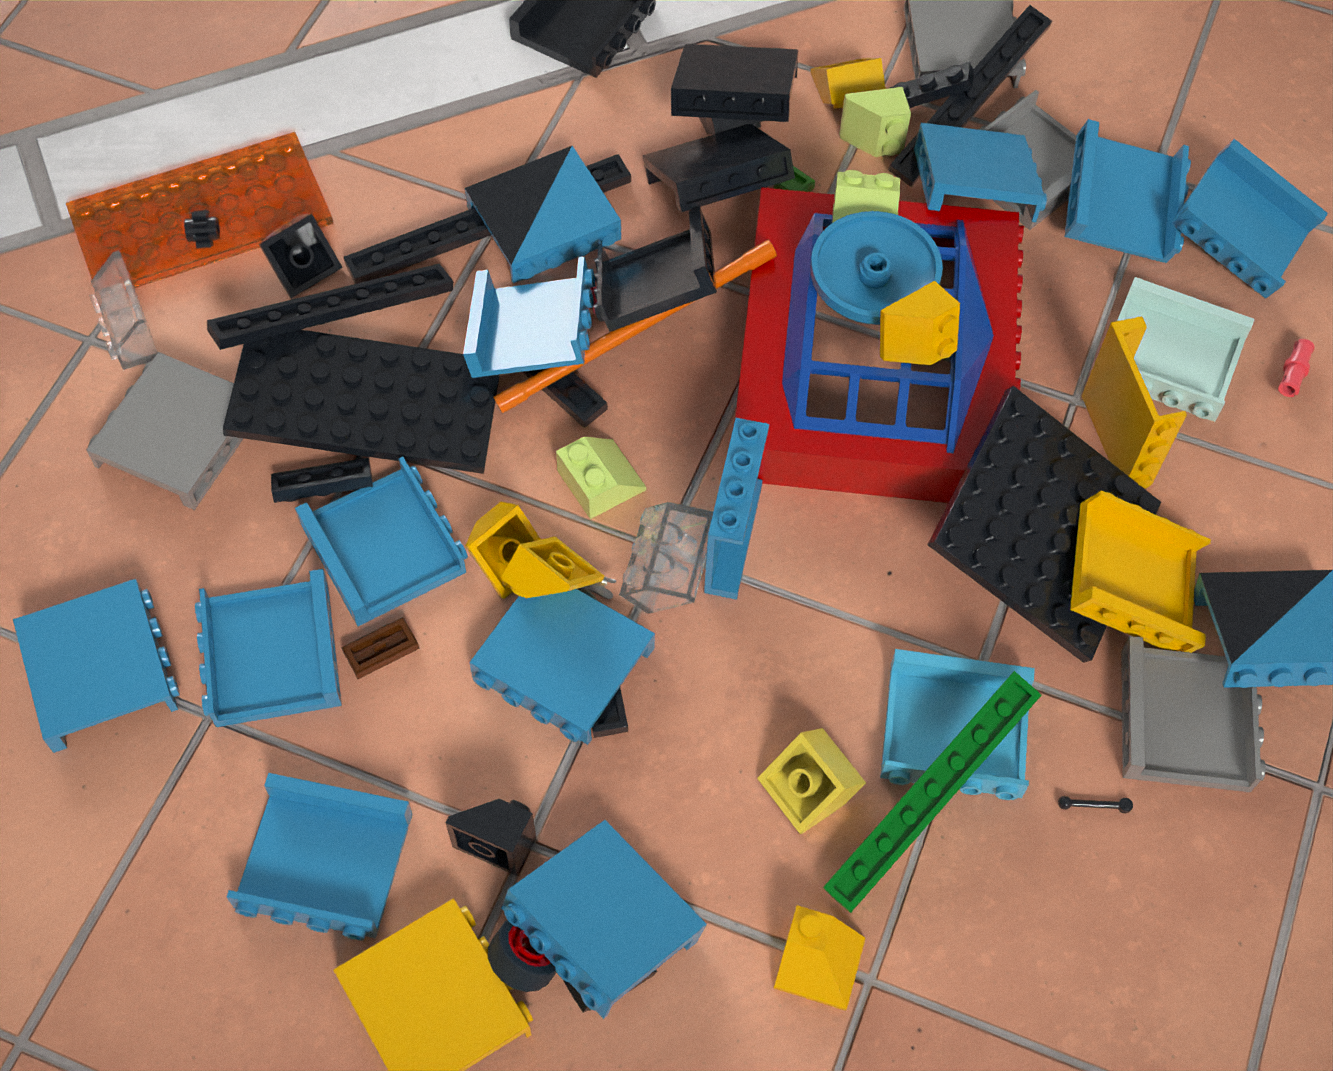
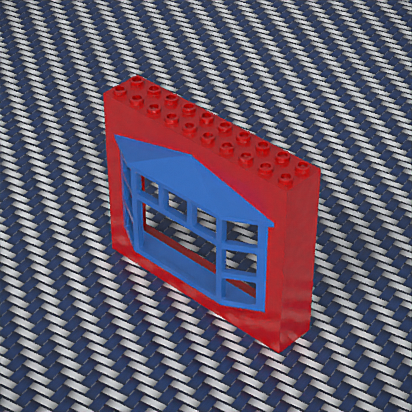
M761 187L755 247L769 240L777 256L752 270L735 418L769 424L758 479L763 480L762 484L949 503L1005 390L1012 386L1020 390L1021 378H1016V370L1019 371L1021 364V351H1016V344H1020L1022 326L1017 325V319H1020L1022 313V300L1017 299V293H1021L1023 275L1018 274V268L1022 267L1023 250L1018 249V244H1022L1024 225H1019V212L942 205L940 211L928 210L927 203L899 201L898 215L916 223L931 236L939 249L942 260L954 261L953 289H944L960 303L957 351L950 356L949 374L912 371L911 363H900V369H889L812 360L817 291L812 282L810 265L812 251L818 237L832 224L835 194ZM810 374L849 378L846 416L844 420L808 417L806 415ZM860 379L899 383L894 425L856 421ZM910 384L949 388L944 430L906 426Z

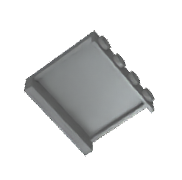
M905 0L903 9L915 79L927 73H935L945 70L952 65H960L969 61L974 69L1017 20L1012 15L1013 0ZM1024 58L1008 75L1012 78L1013 88H1018L1021 76L1025 75L1026 61Z
M1037 90L1027 97H1021L1007 112L1002 111L988 126L984 125L979 129L1025 135L1028 147L1032 149L1033 162H1036V171L1038 177H1041L1043 192L1047 195L1045 209L1039 212L1037 221H1031L1026 204L992 200L1005 211L1019 212V222L1029 230L1069 200L1076 142L1075 134L1036 105L1039 95Z
M158 352L153 360L145 365L143 373L137 382L128 388L125 398L117 409L109 414L107 422L100 432L92 437L86 451L95 467L100 468L103 463L118 468L179 495L184 506L195 510L243 441V438L223 435V425L234 383Z
M1129 636L1121 650L1123 778L1251 792L1260 781H1263L1266 772L1265 761L1260 759V748L1264 741L1263 727H1259L1258 715H1260L1262 710V696L1257 694V687L1224 688L1222 683L1228 668L1226 656L1144 648L1142 637Z

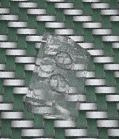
M118 250L111 254L91 280L95 294L89 296L95 312L102 313L103 317L97 320L103 335L110 336L111 341L105 342L112 360L118 359L122 369L125 370L152 361L158 351L136 289L122 255Z
M671 502L645 508L640 518V527L636 540L631 548V557L623 575V583L619 595L647 614L694 603L706 562L708 533L713 511Z

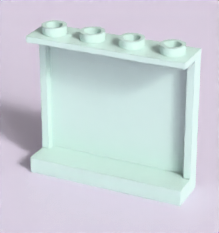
M1134 277L1117 321L1142 316L1147 325L1134 360L1151 399L1162 402L1169 407L1192 413L1199 418L1215 422L1225 404L1224 399L1245 340L1255 319Z

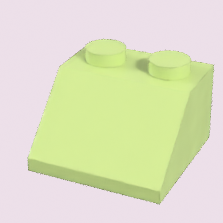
M903 87L845 94L839 132L840 139L874 157L900 154L905 147L911 116Z
M857 170L837 172L832 223L847 215L866 211H880L898 215L900 178L888 173H879L877 175L862 174Z
M582 437L556 451L557 471L590 519L646 491L645 484L613 439Z

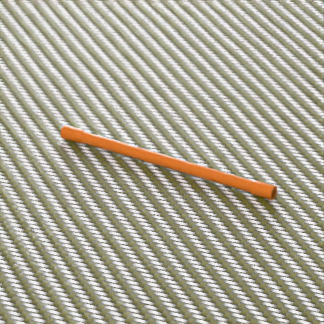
M769 240L762 242L745 252L740 258L715 271L716 288L775 258L777 254ZM693 302L603 335L590 343L589 350H585L584 364L544 369L522 383H517L494 396L493 398L502 414L526 401L528 397Z

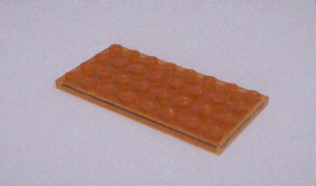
M295 132L66 203L99 299L260 248L258 244L277 228L301 214H312L320 228L334 224L331 213ZM209 210V217H218L220 240H213L214 245L211 248L197 249L196 242L187 241L184 221L185 219L192 218L191 212Z

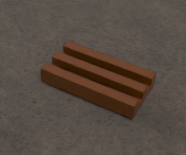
M404 617L341 647L357 679L420 649ZM401 630L404 632L388 641H382L374 645L372 649L356 657L353 655Z

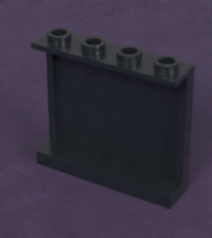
M525 0L509 18L511 39L597 78L603 69H607L610 66L612 58L617 52L624 49L630 36L638 32L644 19L652 15L656 7V0Z
M685 44L671 86V116L789 122L790 98L794 78H797L798 49Z
M753 124L642 155L648 184L663 181L674 190L677 208L680 212L761 189V187L765 188L795 179L791 150Z
M700 207L688 211L689 230L615 258L609 259L603 245H598V258H595L597 273L594 274L597 288L594 289L597 303L594 304V310L600 322L605 321L609 332L717 293L712 236Z

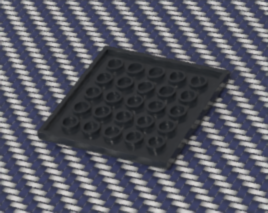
M1012 386L1005 390L927 545L1085 663L1092 661L1107 625L1070 610L1080 503L1102 490L1112 493L1115 497L1128 503L1138 505L1142 509L1156 515L1161 501L1020 390Z

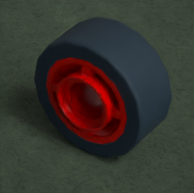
M508 920L502 924L488 946V960L493 972L502 982L513 989L524 992L539 991L547 986L557 973L555 966L546 958L545 954L538 953L532 947L529 938L524 934V930H521L518 926H513Z

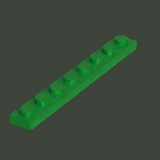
M1015 671L1012 672L823 886V889L844 909L851 913L1042 694Z

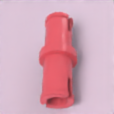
M1296 340L1290 358L1284 363L1283 371L1285 373L1278 390L1286 397H1294L1299 394L1302 380L1309 373V360L1315 348L1310 340Z

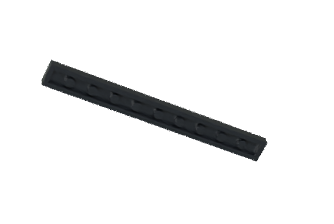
M619 154L586 166L603 193L631 182V173ZM472 208L349 254L343 258L354 283L357 284L380 278L491 236L476 209Z

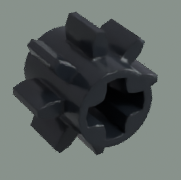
M209 210L191 212L192 218L185 219L184 221L187 241L196 242L197 249L211 248L214 245L213 240H220L218 217H209Z

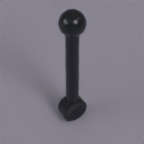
M1061 796L1058 799L1059 807L1064 810L1071 807L1118 809L1121 813L1126 814L1133 808V802L1129 798H1122L1119 802L1074 800L1069 796Z

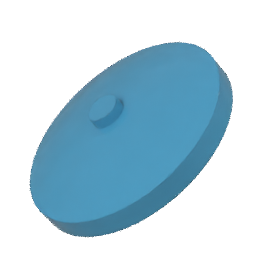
M880 211L853 213L830 224L820 234L814 245L810 265L813 285L819 296L830 308L851 320L880 325V311L933 281L940 285L943 269L939 249L924 229L902 216Z

